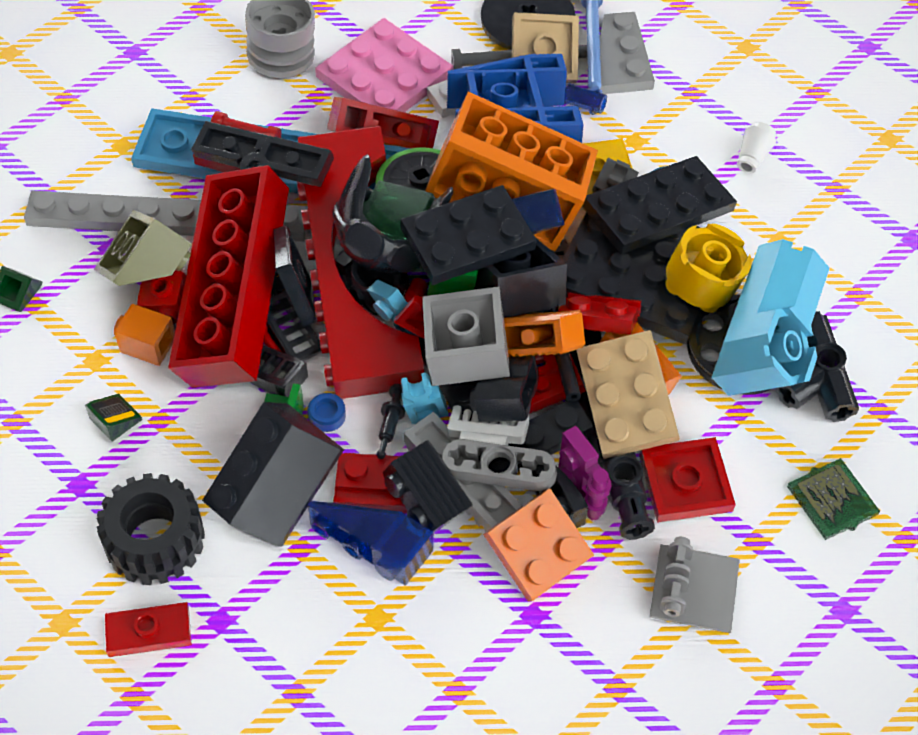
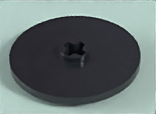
M484 0L481 7V25L484 32L493 42L508 50H512V16L514 12L576 16L574 6L570 0Z

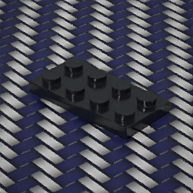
M696 155L586 195L582 207L618 252L624 254L689 229L692 226L733 212L738 201Z

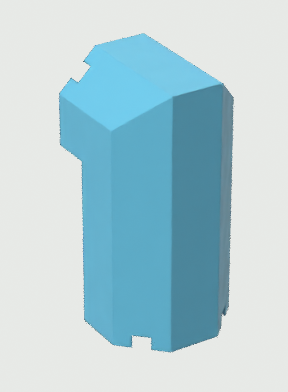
M785 239L758 246L712 375V379L728 396L810 381L817 360V352L815 346L809 347L807 337L813 336L811 324L830 269L815 249L803 246L802 251L793 249V242Z

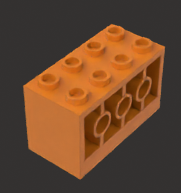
M468 91L443 143L425 194L438 198L449 187H453L454 193L450 202L503 185L534 236L546 247L556 251L585 202L598 150Z

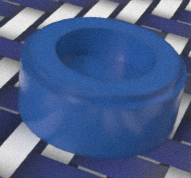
M322 393L315 396L308 404V419L322 432L335 431L344 424L346 409L343 400L339 396L332 393Z

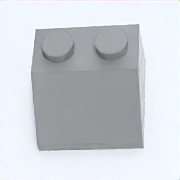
M499 287L423 296L425 354L433 386L510 377L507 339Z

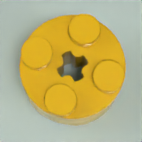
M708 223L706 228H696L697 225L684 233L668 261L665 284L670 293L678 295L687 303L700 307L705 312L713 313L732 299L751 269L752 258L750 254L747 257L743 249L745 243L739 235L724 226Z

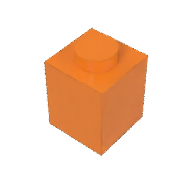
M131 304L125 315H121L115 323L114 335L119 350L123 354L160 366L173 345L175 329L172 318L164 314Z

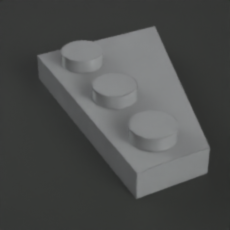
M636 12L604 14L600 34L601 89L598 92L590 90L589 96L653 90L655 79Z

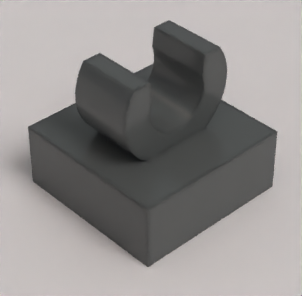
M607 158L592 192L636 178L639 172L630 168V165L625 162Z

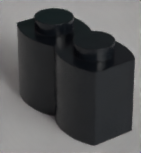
M535 356L508 357L510 377L479 380L476 388L471 389L470 406L472 411H477L479 422L525 421L531 408V401L536 394L539 381Z

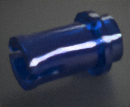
M569 83L565 89L564 104L589 110L590 115L602 114L607 104V95L603 94L601 89H597L594 92Z

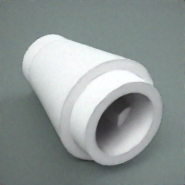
M753 122L751 126L745 129L737 167L741 171L750 174L755 173L756 169L776 144V131L772 126L764 122Z

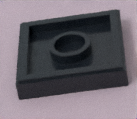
M286 225L274 229L276 270L302 326L315 323L316 320L311 277L289 228Z

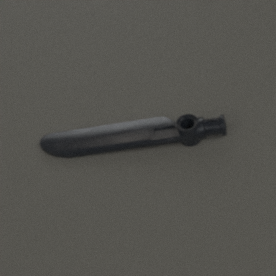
M584 329V346L600 342L602 339L600 331ZM577 350L570 351L586 390ZM586 390L581 393V398L578 402L591 421L595 432L586 437V439L599 454L598 464L609 474L611 490L607 498L611 501L613 509L619 512L622 523L619 527L620 535L628 540L644 538L654 531L655 524L653 519L648 517L645 507L647 495L642 481L643 466L637 460L635 452L603 459ZM619 479H625V480H628L629 482H622V481H619Z

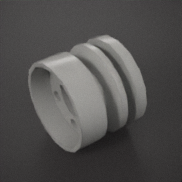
M251 0L247 4L245 26L247 32L246 51L249 64L263 75L281 79L295 77L306 72L313 64L315 56V11L312 3L309 0Z

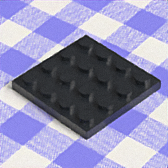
M586 212L562 259L567 264L566 298L568 293L585 296L597 295L641 301V313L638 316L637 322L642 328L685 345L700 307L691 305L678 295L670 293L665 283L667 280L666 267L668 261L688 229L620 254Z

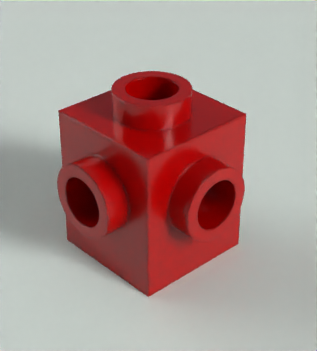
M175 270L171 276L142 281L137 305L172 318L173 324H176L186 274L181 270Z

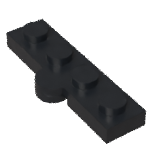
M205 121L191 148L197 158L238 167L240 170L269 165L280 178L321 187L334 160L332 151L329 149Z

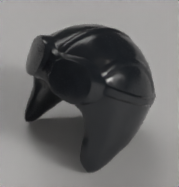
M366 154L359 160L351 172L342 194L333 208L332 214L340 246L355 263L368 271L379 273H409L415 271L421 264L400 227L390 226L395 235L387 236L367 220L380 193L367 187L371 174V162L369 155ZM449 187L441 196L425 204L415 203L423 208L415 209L412 212H408V214L414 215L449 203L454 193L453 187ZM389 198L391 201H397L398 203V199Z

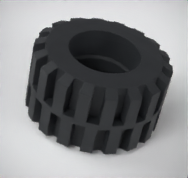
M152 473L143 474V479L135 480L133 476L126 479L127 485L121 487L119 484L111 489L113 497L105 496L101 503L103 510L98 511L96 518L99 524L96 527L97 533L113 569L119 575L124 573L126 580L133 583L137 578H140L142 585H151L154 579H158L160 584L169 582L168 576L174 574L176 578L184 575L183 567L188 566L192 568L197 562L195 554L202 553L204 547L202 539H205L202 518L192 491L189 488L185 489L183 482L178 479L170 482L169 475L160 474L158 479L153 478ZM165 519L172 522L170 527L158 537L147 540L131 537L134 530L148 520Z

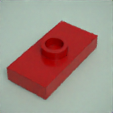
M188 602L105 613L106 653L108 657L192 646Z

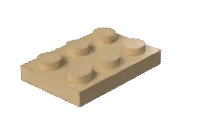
M651 330L577 349L603 459L680 441Z

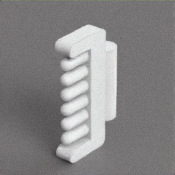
M456 405L453 407L447 427L450 437L507 446L508 443L523 444L525 442L529 426V415L525 421H510L509 425H507L508 421H500L499 424L498 421L490 423L479 422L477 411L473 412L472 419L469 421L471 410L466 409L462 417L461 406Z

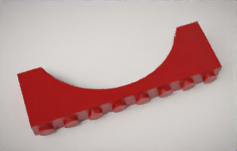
M381 126L297 137L299 143L329 149L334 156V160L321 187L297 182L300 202L307 201L308 209L301 210L304 231L311 230L312 239H305L308 261L316 260L317 269L310 270L312 290H320L321 300L314 301L317 323L325 322L326 328L325 332H319L322 354H329L331 364L323 365L326 386H334L335 395L341 399L389 392L390 386L401 384V379L405 377L409 383L421 382V373H424V365L419 337L392 328L367 312L347 290L334 260L337 233L332 214L333 208L339 200L351 172L359 160L366 154L369 155L371 162V174L367 187L376 182L377 172L381 165L386 162Z

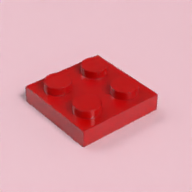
M716 437L669 443L640 450L639 457L657 523L734 511L736 503Z

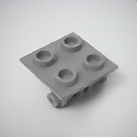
M682 536L675 537L674 542L670 545L660 544L649 618L731 633L740 559L693 550V546L690 545V539Z

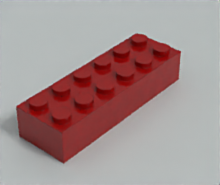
M269 165L206 175L168 365L169 370L192 388L257 381L276 270L274 229L283 226L289 193L288 186Z

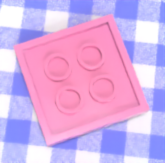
M386 18L378 21L315 67L316 77L344 98L401 112L408 111L426 97L427 87L447 80L448 71L454 70L452 64Z

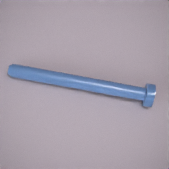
M581 0L582 6L586 8L588 88L592 92H598L601 89L599 7L602 5L603 0Z

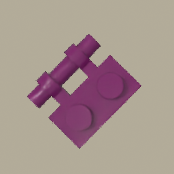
M574 426L562 434L558 468L567 475L582 494L588 505L587 517L590 520L596 521L606 512L608 505L607 496L611 490V480L608 472L598 464L599 454L578 427Z

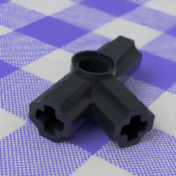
M816 311L811 324L813 336L807 337L809 347L815 346L817 352V360L810 381L774 389L778 393L779 400L786 407L799 409L818 395L825 419H830L832 422L845 421L847 418L856 415L859 411V405L845 368L847 355L844 349L836 343L827 315Z

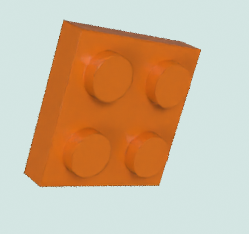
M550 488L541 492L483 534L528 602L534 601L594 556V553Z

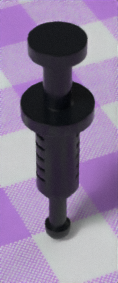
M401 384L390 386L389 395L392 399L383 403L381 407V414L384 417L378 435L381 441L380 448L376 453L378 459L386 457V447L394 439L398 420L403 419L406 411L403 405L400 404L402 400L401 393H403Z

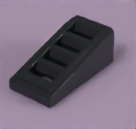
M285 290L272 296L266 325L271 338L283 353L294 356L302 361L322 353L318 336L310 324L302 326L287 291ZM283 310L287 313L278 319L273 317V315ZM291 320L294 322V325L284 330H281L279 327ZM298 331L303 334L289 342L286 338ZM306 341L311 345V347L295 353L293 350L294 347Z
M263 345L261 359L265 362L259 368L257 381L250 383L267 393L289 397L293 383L302 385L308 378L307 363L294 356ZM273 365L275 367L274 370L267 374V370ZM282 371L286 374L282 379L278 378Z

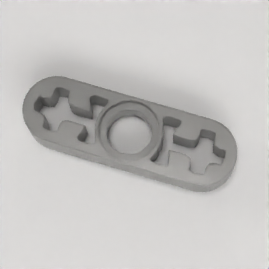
M457 439L448 443L442 453L444 463L455 479L532 491H544L550 488L557 478L553 457L542 450ZM461 454H467L468 460H463L461 465L455 464L454 459H459ZM482 455L481 469H477L476 462L479 463V456ZM497 457H504L511 462L509 468L502 473H494L488 468L489 463ZM517 461H522L523 468L520 467V475H517ZM537 465H544L545 471H541L539 477H534L532 470H535Z

